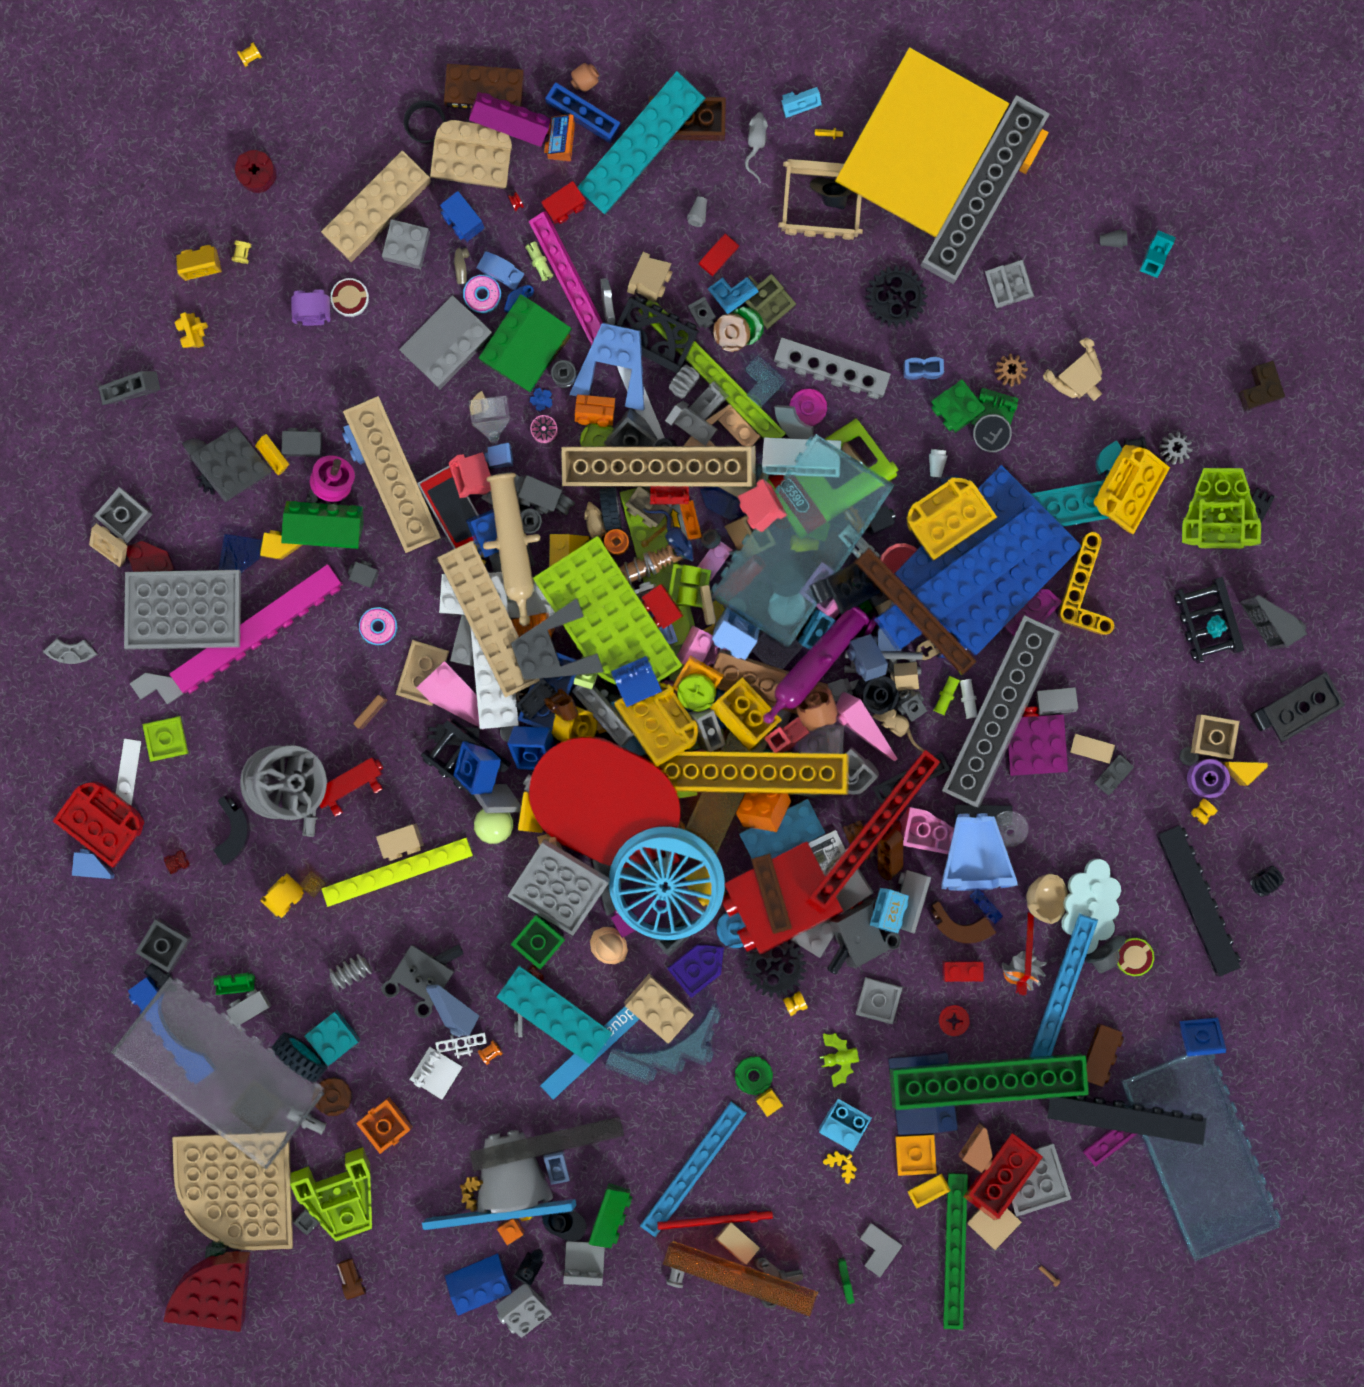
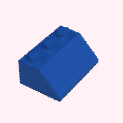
M498 1253L445 1275L450 1298L458 1316L511 1294L513 1290Z

